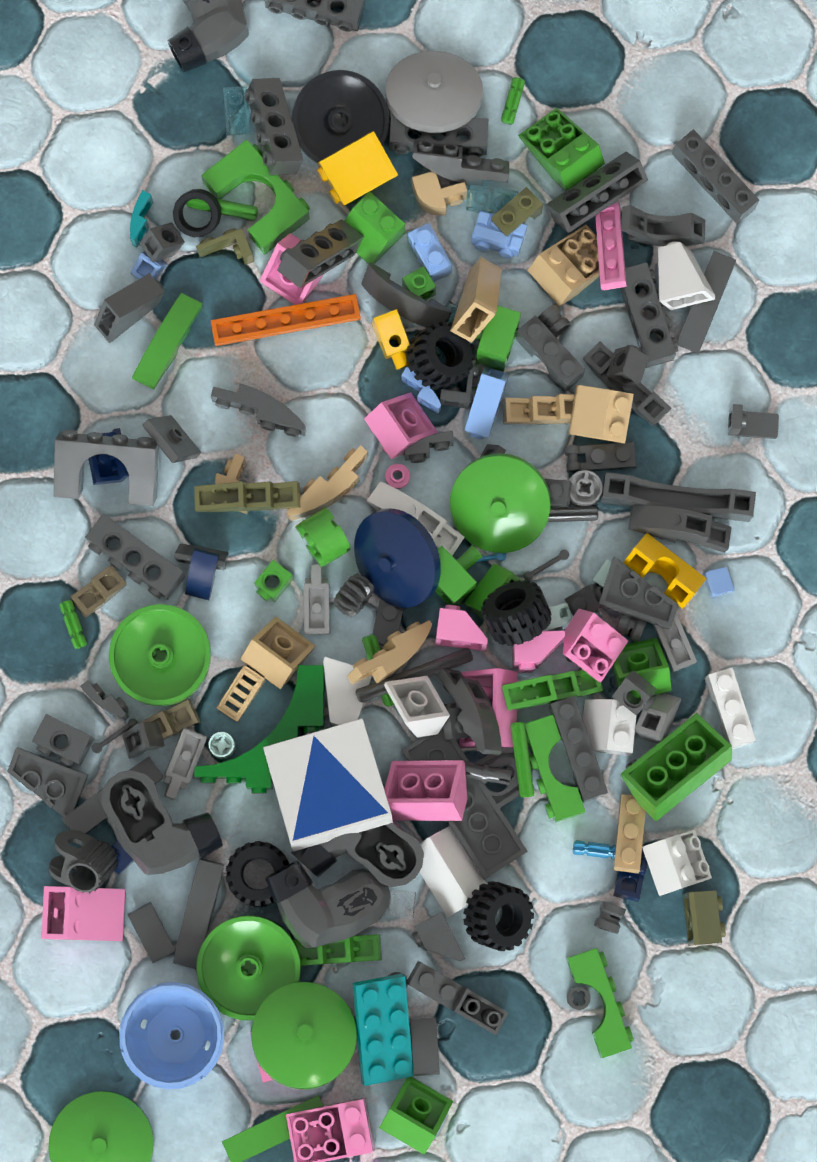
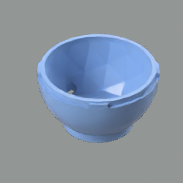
M177 982L154 985L137 995L128 1006L122 1018L119 1031L121 1053L127 1066L142 1081L154 1087L164 1089L188 1087L207 1076L216 1065L222 1053L224 1024L220 1012L206 994L191 985ZM146 1019V1020H147L146 1027H145V1029H142V1028H141L142 1020ZM173 1030L180 1032L178 1040L172 1039L171 1032ZM209 1041L210 1047L208 1050H205L206 1043Z

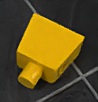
M397 309L373 318L371 325L385 359L392 358L396 370L409 366L410 363L407 362L406 351L410 344ZM396 340L399 346L392 347L389 341Z

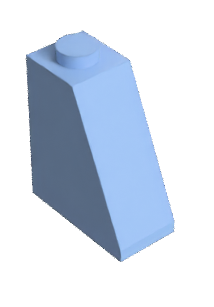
M486 367L482 372L464 430L470 432L469 435L477 439L489 437L510 375L509 373Z

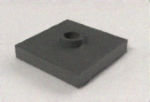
M172 415L147 419L142 424L172 463L195 459L201 454V451Z

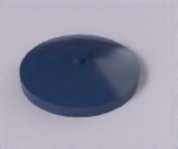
M392 508L379 510L361 522L355 535L354 555L361 576H365L374 585L373 593L386 603L402 608L416 606L430 598L439 584L441 563L436 544L421 522L402 510Z

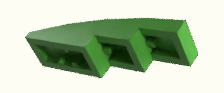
M183 293L179 295L146 349L132 376L133 380L153 390L177 356L178 349L189 334L190 326L202 310L203 303Z
M584 670L546 675L501 686L507 711L554 703L572 696L578 698L603 692L602 684Z
M380 934L353 936L339 942L311 949L304 947L298 940H294L300 954L301 966L382 960Z
M317 1095L223 1140L222 1144L230 1162H242L290 1139L286 1114L324 1106L320 1096Z

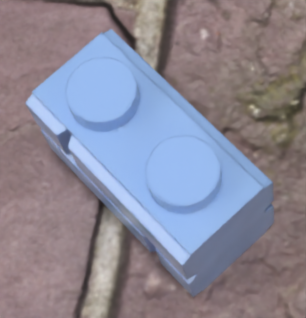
M480 210L471 244H474L475 248L481 251L488 252L489 249L498 251V254L504 258L518 257L527 231V224H521L509 236H505L491 221V217L494 214Z
M430 223L408 233V243L421 267L424 266L433 282L452 273V264Z

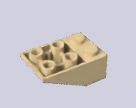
M584 225L540 253L527 270L559 307L578 295L600 276L597 236L587 225Z

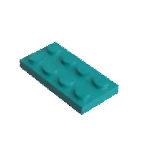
M401 973L352 983L361 1083L364 1086L414 1076L405 976Z

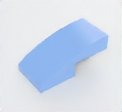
M406 367L401 375V381L419 392L417 396L418 403L439 414L441 403L434 391L430 389V386H423L422 380L417 381L414 378L416 375L414 371L410 372L409 368Z

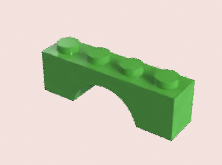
M550 715L525 723L527 745H529L532 755H529L532 770L537 769L540 779L536 780L540 794L545 793L548 801L547 804H544L548 818H553L554 822L557 823L584 814L586 811L578 787H570L560 783L552 775L549 768L550 751L561 740L554 716Z
M595 948L566 958L574 983L592 987L598 992L603 1001V1019L600 1025L592 1032L600 1058L631 1049L630 1042H633L634 1038L630 1027H625L621 1017L625 1016V1012L621 1002L615 1001L613 992L617 990L612 976L607 977L604 967H607L608 964L603 951L598 952V949Z

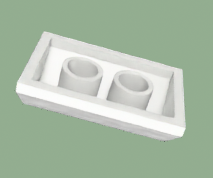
M450 826L420 843L424 852L423 866L420 874L447 918L468 906L466 901L468 898H472V892L475 889L479 890V885L487 884Z

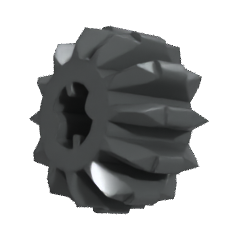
M358 573L350 576L336 594L334 605L344 615L353 617L368 603L375 587L365 576H361Z

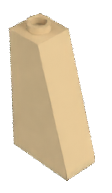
M480 257L469 270L450 330L451 332L472 343L496 315L502 268Z

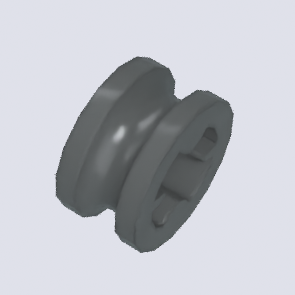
M578 986L569 990L567 1003L571 1008L582 1010L588 1007L591 997L587 989ZM575 991L578 994L580 991L585 994L583 996L585 1002L581 1006L580 1003L576 1006L572 1002L574 1000L572 994Z

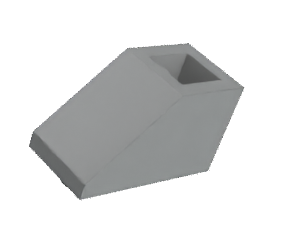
M666 693L653 695L652 697L656 700L647 712L642 709L635 727V731L641 739L658 744L668 736L681 698Z

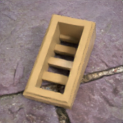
M244 665L217 706V709L238 723L266 682L265 678ZM247 676L255 681L256 684L252 686L243 679ZM242 685L251 692L247 695L239 690L238 686ZM233 693L245 700L242 704L231 697ZM229 701L238 707L239 711L235 712L226 706L227 702Z

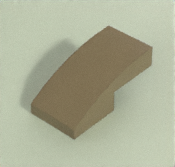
M110 565L93 577L89 584L73 594L70 600L83 616L87 618L120 592L127 583L115 568Z
M187 699L141 722H157L163 740L180 733L183 727L188 729L201 721L191 699Z

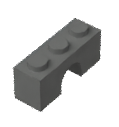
M536 315L517 331L516 340L531 357L535 355L544 363L549 371L548 375L564 393L583 378L585 368Z

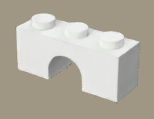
M733 667L708 674L704 679L711 701L716 704L720 715V729L723 738L732 745V749L752 744L756 739Z

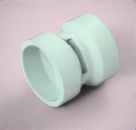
M217 732L209 740V749L216 758L228 759L234 754L236 744L228 733Z

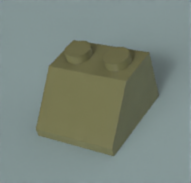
M716 891L688 892L683 894L688 946L722 943V937L726 936L724 922H720L719 912L723 911L721 896H717Z

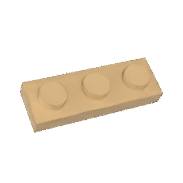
M621 794L613 870L639 874L646 811L637 803L633 795Z

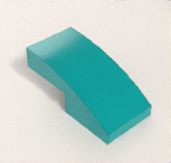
M142 190L137 199L130 222V239L132 245L136 248L149 229L147 219L144 217L154 203L151 194Z

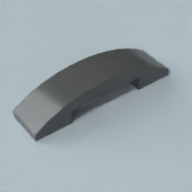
M371 262L368 264L361 285L383 306L391 311L397 309L399 316L426 328L441 321L448 323L452 313L451 309L434 299L429 301L422 299L390 280L391 274Z
M600 341L583 357L584 362L610 390L634 394L631 410L649 424L655 426L672 408L654 391L651 393L642 383L623 386L607 376L614 353Z

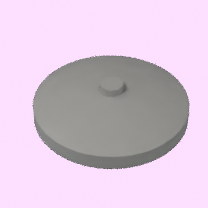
M424 51L412 54L399 61L392 68L386 80L385 98L391 113L404 125L422 132L441 133L455 130L468 123L477 114L482 102L483 86L476 69L463 58L447 52Z

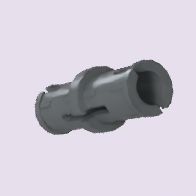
M465 762L466 778L481 780V783L485 784L488 781L507 786L510 785L512 769L489 766L490 763L482 765Z

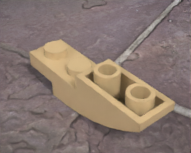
M361 445L357 450L351 449L344 458L346 462L340 468L335 467L327 477L329 479L328 482L321 476L316 480L311 479L303 489L305 493L300 497L301 508L288 509L287 517L291 521L305 518L325 507L328 508L344 497L359 483V476L355 471L368 458V451Z
M429 620L423 624H420L419 621L406 628V632L401 634L400 631H396L388 636V642L381 648L382 650L372 656L373 659L367 661L366 658H363L353 664L354 669L347 675L351 684H355L371 675L378 684L395 673L422 646L431 629V621Z

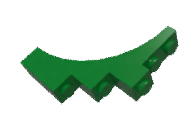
M298 665L296 687L290 705L279 724L267 738L252 750L235 759L215 765L195 766L194 777L201 779L203 784H214L216 779H226L228 784H240L241 779H246V788L251 789L252 794H267V789H273V781L263 747L299 737V729H303V733L318 732V729H324V665Z

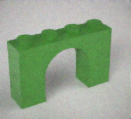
M246 139L203 173L201 177L203 184L217 199H222L237 186L248 181H258L272 189L276 196L273 208L248 229L249 238L266 255L276 247L279 241L310 220L308 211L310 207L302 197L298 199L293 192L295 190L286 179L282 181L278 175H269L267 166L263 163V152L256 144L251 145Z

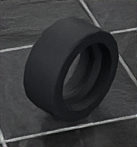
M192 189L184 193L175 202L173 208V220L177 228L183 234L193 238L203 237L211 233L218 226L222 215L221 206L217 198L209 191L203 189ZM192 199L205 201L211 209V219L203 227L196 228L190 226L183 217L184 206Z

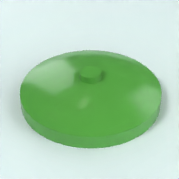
M490 454L472 461L460 472L451 491L450 510L457 529L471 544L489 552L509 553L527 547L540 536L550 515L551 496L544 477L532 464L510 454Z
M155 604L134 611L119 624L111 639L109 663L114 679L130 697L147 705L167 706L187 699L202 685L211 664V647L204 628L190 613L172 605Z
M257 915L233 917L218 925L206 937L197 959V978L202 992L214 1002L219 1012L238 1020H254L260 1005L270 994L288 984L298 983L301 975L300 954L291 935L275 921Z
M311 982L288 984L270 994L260 1005L255 1015L251 1032L253 1052L263 1071L274 1081L294 1089L321 1087L337 1078L349 1064L357 1040L356 1023L346 1002L328 987Z
M110 1091L91 1092L71 1101L55 1119L49 1136V1157L51 1162H151L154 1152L153 1130L145 1112L130 1098Z

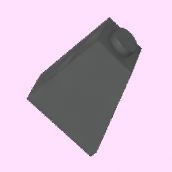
M149 273L104 299L94 325L109 343L160 304L165 293L161 283L155 280Z

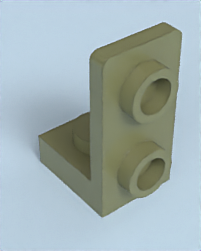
M525 187L493 215L491 221L505 236H509L529 217L535 220L541 215L543 203Z
M235 228L229 229L222 236L215 239L213 237L206 238L196 246L199 257H203L233 245L237 259L242 258L245 265L254 262L253 254L242 228L238 230Z

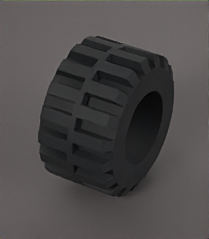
M441 321L440 323L430 325L415 334V337L411 338L409 342L411 345L407 347L406 352L410 355L406 359L411 364L409 367L410 372L414 371L416 374L414 378L417 381L422 380V385L425 387L430 385V389H445L470 374L469 371L474 367V364L471 362L475 360V354L472 353L474 345L450 331L452 322L447 324L446 321ZM435 346L443 351L446 357V365L438 359Z
M528 580L509 582L502 587H498L487 596L488 598L483 601V606L481 607L482 616L494 641L499 642L501 645H520L526 641L533 640L534 637L539 636L543 630L547 629L548 623L552 619L550 608L540 586L535 582L530 583Z
M261 841L245 843L244 846L235 850L236 852L229 858L228 866L226 865L228 888L239 901L247 905L265 907L272 903L274 904L269 887L257 890L246 884L243 876L244 869L250 861L264 859L272 865L275 872L288 865L289 861L284 853L271 843Z
M490 881L488 884L483 883L479 885V890L475 889L472 892L473 896L467 899L466 903L468 906L464 908L463 912L466 915L463 922L464 925L468 926L466 932L468 935H471V939L478 944L498 951L513 950L514 945L519 947L522 944V939H527L529 936L527 932L529 929L532 930L533 926L531 924V919H534V913L531 912L533 904L529 902V896L519 888ZM502 907L501 919L498 922V924L495 925L497 912Z

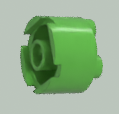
M326 507L295 526L301 538H304L307 542L305 546L312 558L316 559L320 567L328 565L351 550L343 530L332 520L334 516Z

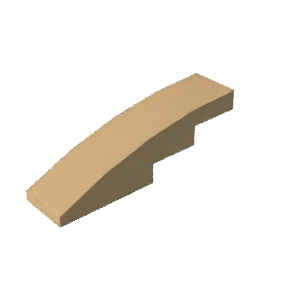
M559 394L556 397L504 398L502 400L503 424L570 423L575 395Z

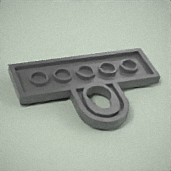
M444 725L438 734L421 737L401 750L407 761L464 760L469 762L455 739L445 740ZM509 747L502 748L500 755L488 754L475 764L484 765V763H490L489 766L497 768L511 766L514 769L515 775L510 780V785L501 792H492L484 783H481V780L466 778L467 802L462 821H447L484 880L528 852L500 809L520 796L514 749Z

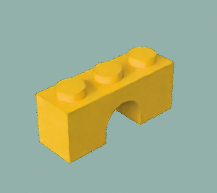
M648 533L643 536L623 562L642 578L650 572L662 576L667 583V589L664 594L675 601L682 609H684L707 579Z

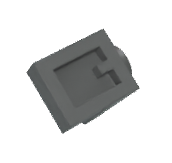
M475 360L471 361L474 367L467 376L465 392H461V389L455 387H447L446 390L441 389L439 397L441 405L468 409L470 401L473 402L476 394V387H472L473 378L478 377L479 363H475Z
M733 404L730 408L728 435L776 439L778 437V414L743 411V405Z

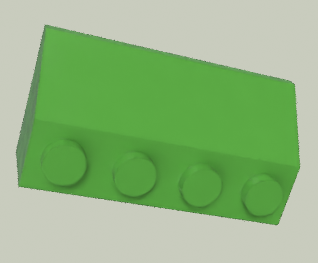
M696 713L621 773V777L637 803L657 821L732 760V745Z

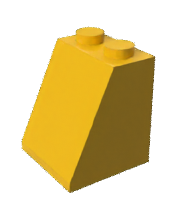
M374 131L317 163L319 168L316 169L323 182L327 181L331 187L329 194L334 203H340L341 206L350 203L398 176Z

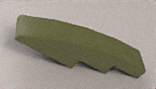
M268 481L247 484L244 482L194 486L196 512L301 508L300 483L298 481L281 483Z

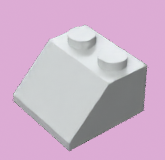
M428 676L385 682L384 686L403 721L417 738L436 735L440 732L450 714Z
M585 699L583 722L594 752L630 756L633 753L636 715L614 699Z

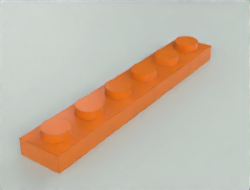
M352 294L210 321L215 346L357 321L361 320L357 296Z

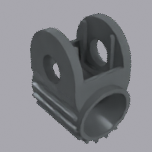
M72 830L63 831L56 836L54 847L61 855L54 857L48 867L49 874L55 880L71 886L77 891L90 894L92 891H96L117 869L116 864L119 862L117 860L118 854L115 853V849L109 843L96 840L83 832ZM74 842L81 845V847L75 848L70 846L69 843Z

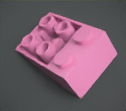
M44 886L41 939L123 941L125 889L98 888L89 894L88 892L82 893L72 887Z
M366 1097L286 1114L294 1162H326L375 1151Z

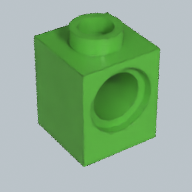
M424 266L402 278V287L422 299L428 300L436 295V285Z
M272 560L254 582L255 587L258 589L256 593L265 601L271 599L276 602L294 580V577L280 564ZM272 577L280 581L279 585L274 589L266 586V581Z

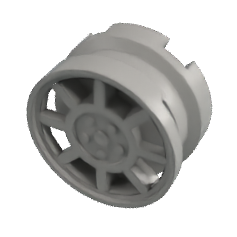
M588 470L578 471L572 475L569 480L572 482L570 503L575 507L594 506L599 501L603 490L602 481L599 476Z

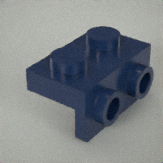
M115 428L112 432L101 434L113 437V435L121 434L120 428ZM98 454L88 458L93 485L119 483L129 476L125 465L114 456Z

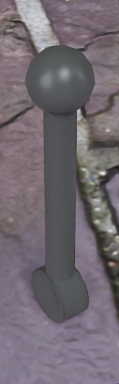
M562 550L557 557L531 572H525L523 575L524 579L531 581L534 575L560 560H567L569 552Z
M134 718L130 719L127 725L101 743H94L92 751L100 753L102 747L138 724L137 720Z

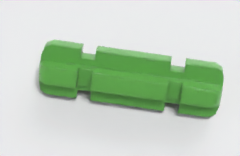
M518 77L512 79L501 117V122L512 125L514 123L525 85L524 79Z
M67 600L60 603L59 607L61 613L65 615L63 618L70 637L72 636L73 647L75 649L85 647L87 641L85 635H82L83 630L78 615L74 612L73 602Z

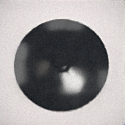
M333 70L318 75L302 88L294 102L292 122L301 150L312 161L318 163L373 131L383 146L389 130V111L384 96L369 79L352 71Z

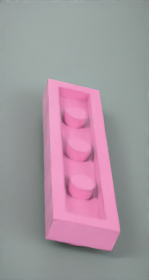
M613 203L595 215L602 291L627 287L623 234L621 231V209L619 203Z

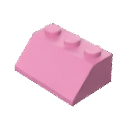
M492 668L461 672L465 679L479 681L495 712L502 748H513L510 725L517 722V709L507 711L501 686L517 682L518 671ZM471 737L459 739L460 748H476Z
M464 760L392 761L384 788L392 819L394 821H462L467 802Z

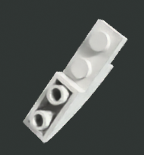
M381 481L366 501L378 511L392 508L412 515L430 533L437 549L443 546L451 555L454 554L464 539V536L446 524L447 520L412 497Z

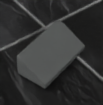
M179 544L174 554L177 562L191 564L195 548L219 554L216 569L223 571L226 570L229 555L226 551L188 544Z

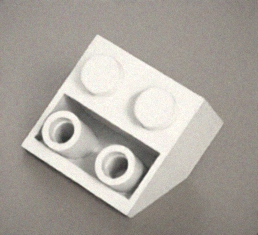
M695 830L665 838L642 847L659 896L712 878L709 865L705 860L701 843Z

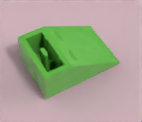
M555 108L518 135L550 177L565 191L605 164L599 144L558 108Z

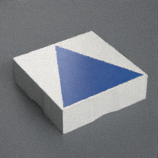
M363 718L263 747L293 852L328 842L340 835L359 833L393 823L392 814Z

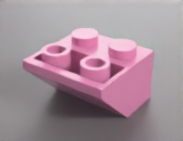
M578 609L565 628L563 654L601 683L628 640L595 613Z

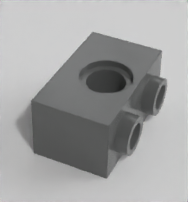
M46 714L32 742L38 745L36 750L48 756L53 752L60 756V762L72 767L74 763L81 766L94 738ZM60 736H67L68 745L63 749H58L56 746L57 739Z

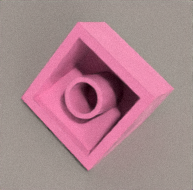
M290 233L277 243L260 282L294 305L303 304L323 275L299 288L277 271L281 263V254L287 248L291 249L301 241Z
M411 392L381 402L364 418L370 430L375 434L384 451L391 459L404 455L405 450L417 441L438 433Z
M445 605V608H440L436 646L486 651L488 639L466 611L460 610V607L455 605Z
M542 631V634L534 637L529 642L526 641L520 645L514 644L512 646V669H518V673H532L533 669H538L562 644L565 638V631Z

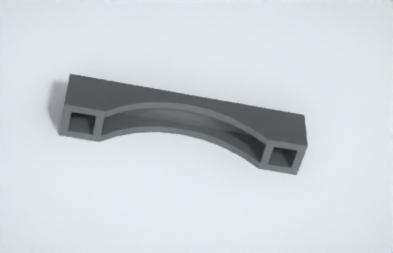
M606 472L603 478L600 503L628 507L633 505L673 507L711 515L712 518L750 522L754 516L756 492L738 489H703L673 486L640 479L631 475Z

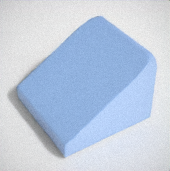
M142 252L131 274L140 279L150 273L156 280L165 269L167 263L163 260L152 262L147 253Z
M727 567L704 572L703 576L707 578L705 584L710 598L735 591Z

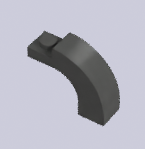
M628 205L622 207L621 231L628 233L629 240L642 244L666 246L670 242H681L685 246L705 243L706 220L693 213L677 216H657Z

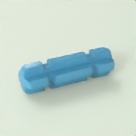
M576 840L573 844V854H587V856L611 857V859H614L616 845L609 846V844L588 842L586 844L585 841Z

